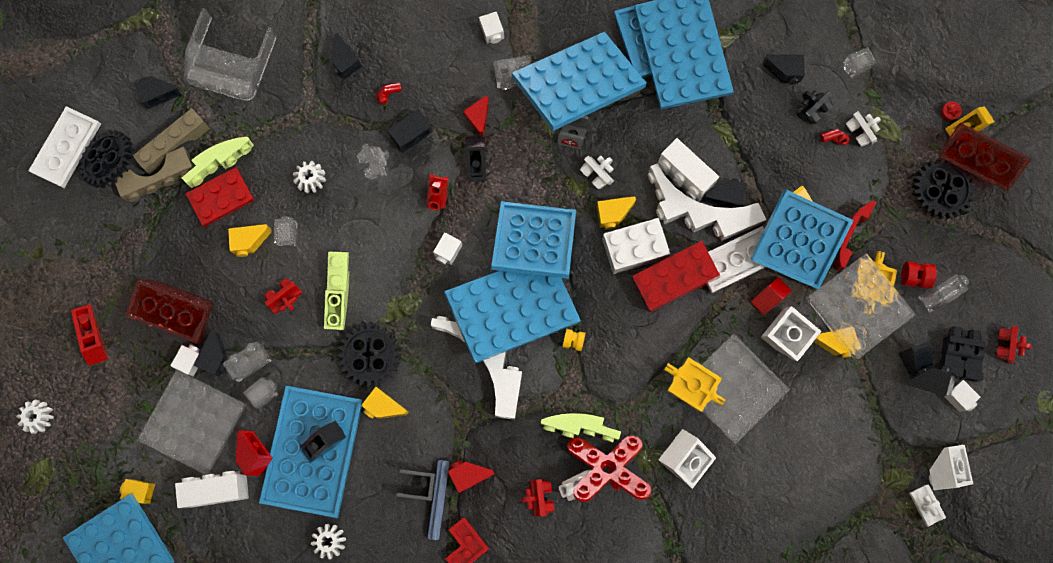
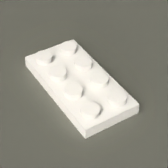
M65 107L30 167L29 172L65 188L83 157L82 153L86 151L85 147L89 146L101 123L69 107Z
M763 226L708 252L720 274L719 279L707 284L711 294L766 267L750 259L764 231Z

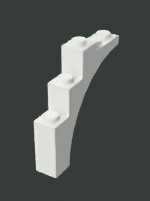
M658 163L652 165L649 169L648 178L651 184H655L658 200H662L657 206L656 213L658 218L663 220L664 224L685 216L686 226L688 229L691 228L693 233L714 224L713 231L716 237H720V240L723 241L760 226L766 221L759 203L738 208L713 207L699 203L674 187L666 178Z
M437 316V319L432 318V329L447 332L464 341L456 322L448 321L449 318ZM506 352L483 362L488 368L494 383L496 396L495 417L515 420L522 372L518 371L519 368L507 366V369H503Z

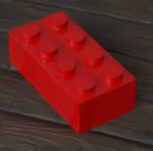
M700 241L632 277L650 312H653L719 279L720 274L703 241Z

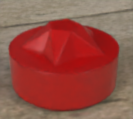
M948 102L941 109V115L947 121H955L962 114L961 106L956 102Z

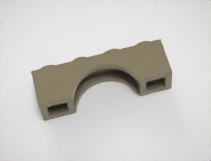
M191 108L133 156L141 167L152 176L164 166L167 153L172 152L179 145L187 141H196L210 128Z
M181 147L166 154L164 166L158 173L143 177L135 174L132 170H128V172L122 173L123 178L117 177V183L115 184L120 197L127 202H133L138 200L140 196L155 193L163 186L173 185L175 181L182 179L195 165L189 152L184 147Z

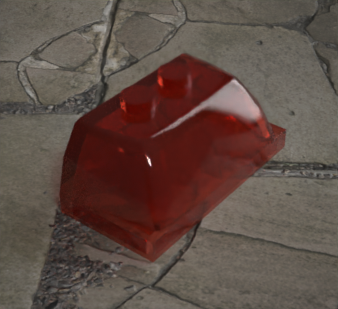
M961 122L938 154L939 157L1007 192L1031 162V158Z
M139 279L137 280L126 317L191 342L200 343L214 303L159 281Z

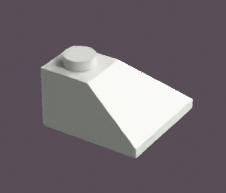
M965 445L944 448L929 470V481L933 486V490L958 488L973 484Z

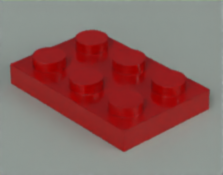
M237 167L186 193L204 227L255 201Z

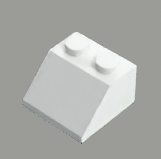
M790 306L785 307L761 338L775 350L798 361L821 333V330Z
M682 429L660 457L659 461L693 489L716 457L697 437Z

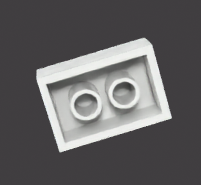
M678 138L661 153L658 165L664 175H668L676 187H681L688 197L697 202L714 187L719 178L712 169Z
M659 218L604 233L602 237L613 274L665 260L670 255Z
M240 471L223 472L221 477L220 474L203 475L202 479L200 477L183 478L182 483H175L177 508H192L249 499L247 476L241 475Z

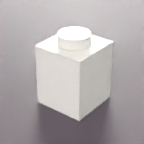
M497 12L479 17L480 27L487 44H495L504 39V31Z
M444 233L433 252L436 260L444 265L446 263L452 265L462 247V242Z
M182 345L171 367L194 377L198 369L194 364L201 349L189 345V347Z
M964 380L954 383L951 396H944L959 412L971 411L977 406L976 401L980 398Z

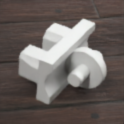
M858 111L853 114V118L846 125L851 132L861 127L864 133L856 137L861 147L869 143L874 144L877 142V138L870 128L872 127L875 132L879 131L880 128L877 123L881 119L879 117L873 119L868 114L865 117L868 121L866 123Z
M590 156L584 159L586 162L580 170L587 177L594 171L598 174L592 181L598 189L603 188L607 184L611 185L614 182L604 170L606 169L609 173L614 170L610 166L613 161L610 157L605 160L600 156L597 160L601 165Z
M586 470L563 481L562 485L559 486L561 496L563 498L567 497L568 501L574 500V486L590 470Z
M924 485L909 493L927 527L946 518L939 501L936 500L929 485Z

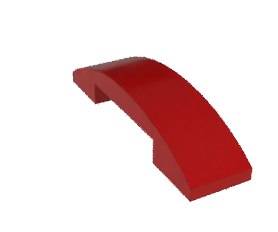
M875 201L867 203L850 218L854 221L835 256L836 271L840 272L845 268L853 252L847 249L846 246L858 221L864 223L869 218L876 204Z

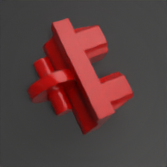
M430 174L427 194L429 209L437 211L440 208L445 209L449 177H438Z
M285 278L279 284L282 288L279 292L275 293L274 290H270L264 295L267 300L265 304L275 314L280 310L284 311L286 308L293 311L295 308L292 304L303 293L293 281L291 282Z
M1019 326L999 330L998 340L1009 341V348L998 346L996 358L1007 360L1008 364H1014L1016 349H1019L1018 356H1025V350L1032 349V345L1026 343L1027 337L1020 336V342H1017Z
M542 479L530 481V489H525L526 498H521V502H527V509H533L534 517L546 516V513L553 512V501H544V493L552 492L551 482L542 481Z

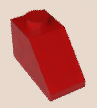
M239 430L237 432L236 463L245 476H260L273 458L254 431Z
M461 460L450 466L452 469L448 471L459 493L495 474L493 470L468 462L462 463Z

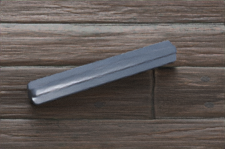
M439 460L437 463L427 536L430 540H438L440 536L449 462Z

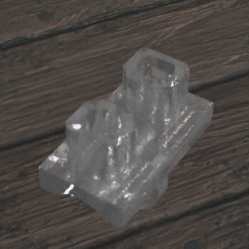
M368 144L362 145L363 150L356 156L361 164L369 162L370 167L364 170L366 178L371 180L377 177H386L387 174L384 166L387 165L386 159L389 158V153L387 151L382 152L380 147L375 149L374 146H368Z

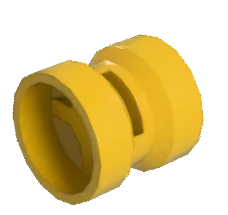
M566 329L563 348L572 347L577 351H582L585 332L576 333L571 329Z

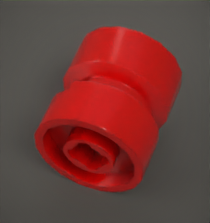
M906 261L901 272L902 285L909 287L918 285L920 288L932 289L936 282V266L927 263L919 265L917 262Z

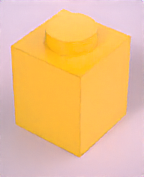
M125 479V482L120 487V499L133 493L138 503L150 504L155 484Z

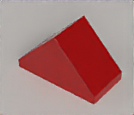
M484 96L464 110L465 119L479 137H484L489 108L488 96Z
M778 277L755 297L751 304L764 316L792 290Z

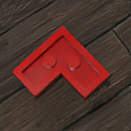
M465 517L449 529L461 546L445 560L448 563H473L489 549Z

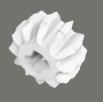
M313 161L309 165L303 162L302 168L300 166L296 167L299 172L293 173L294 177H296L294 183L298 185L299 190L304 189L305 193H309L310 189L316 193L317 186L320 189L323 187L320 182H326L325 177H323L325 171L321 170L320 164L315 165Z
M39 400L25 402L26 408H19L22 414L16 416L21 419L18 425L23 426V431H30L32 434H36L38 431L44 432L45 426H51L48 421L54 418L52 415H49L53 409L47 407L48 404L46 402L40 403Z
M325 524L324 529L318 527L319 534L314 533L312 535L317 541L311 542V545L318 546L314 553L321 551L320 558H324L327 553L328 559L333 558V553L339 556L340 552L337 548L342 550L345 548L340 542L346 541V537H339L344 531L339 530L336 533L337 525H333L331 529L329 524ZM325 538H332L333 541L330 542L333 543L332 546L325 545V541H327Z

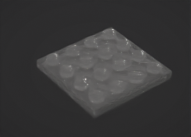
M867 253L806 298L854 360L859 359L916 315Z
M735 334L731 335L702 364L703 367L722 378L717 386L716 394L726 399L722 406L711 400L706 404L702 412L733 444H736L790 390Z
M176 369L138 441L205 475H209L247 404Z

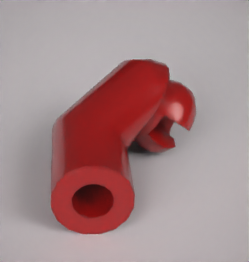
M400 83L384 85L376 96L379 104H386L389 94L401 92Z

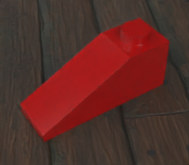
M91 304L71 310L80 351L88 366L108 360L105 344Z

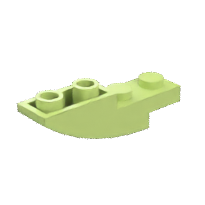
M248 137L235 138L214 145L192 159L196 166L185 174L182 179L191 188L198 186L207 175L214 173L220 164L225 169L235 165L237 159L242 155L248 154L254 145Z
M328 252L324 329L344 330L349 289V252Z
M587 414L555 415L542 419L540 424L544 425V430L555 432V429L563 431L562 435L573 438L574 435L578 436L580 429L584 430V434L593 437L595 434L602 435V439L609 442H614V439L619 440L621 434L620 431L602 426L604 418Z

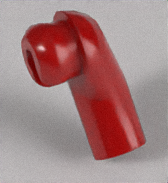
M838 129L820 134V139L823 143L831 140L840 145L849 143L848 135Z

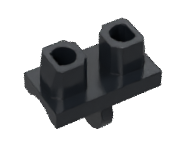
M815 90L812 93L805 91L802 94L804 100L801 102L804 108L797 114L799 118H806L811 124L817 123L821 116L816 110L820 108L824 113L834 106L829 99L832 96L831 92L827 91L825 94L822 92L818 94Z

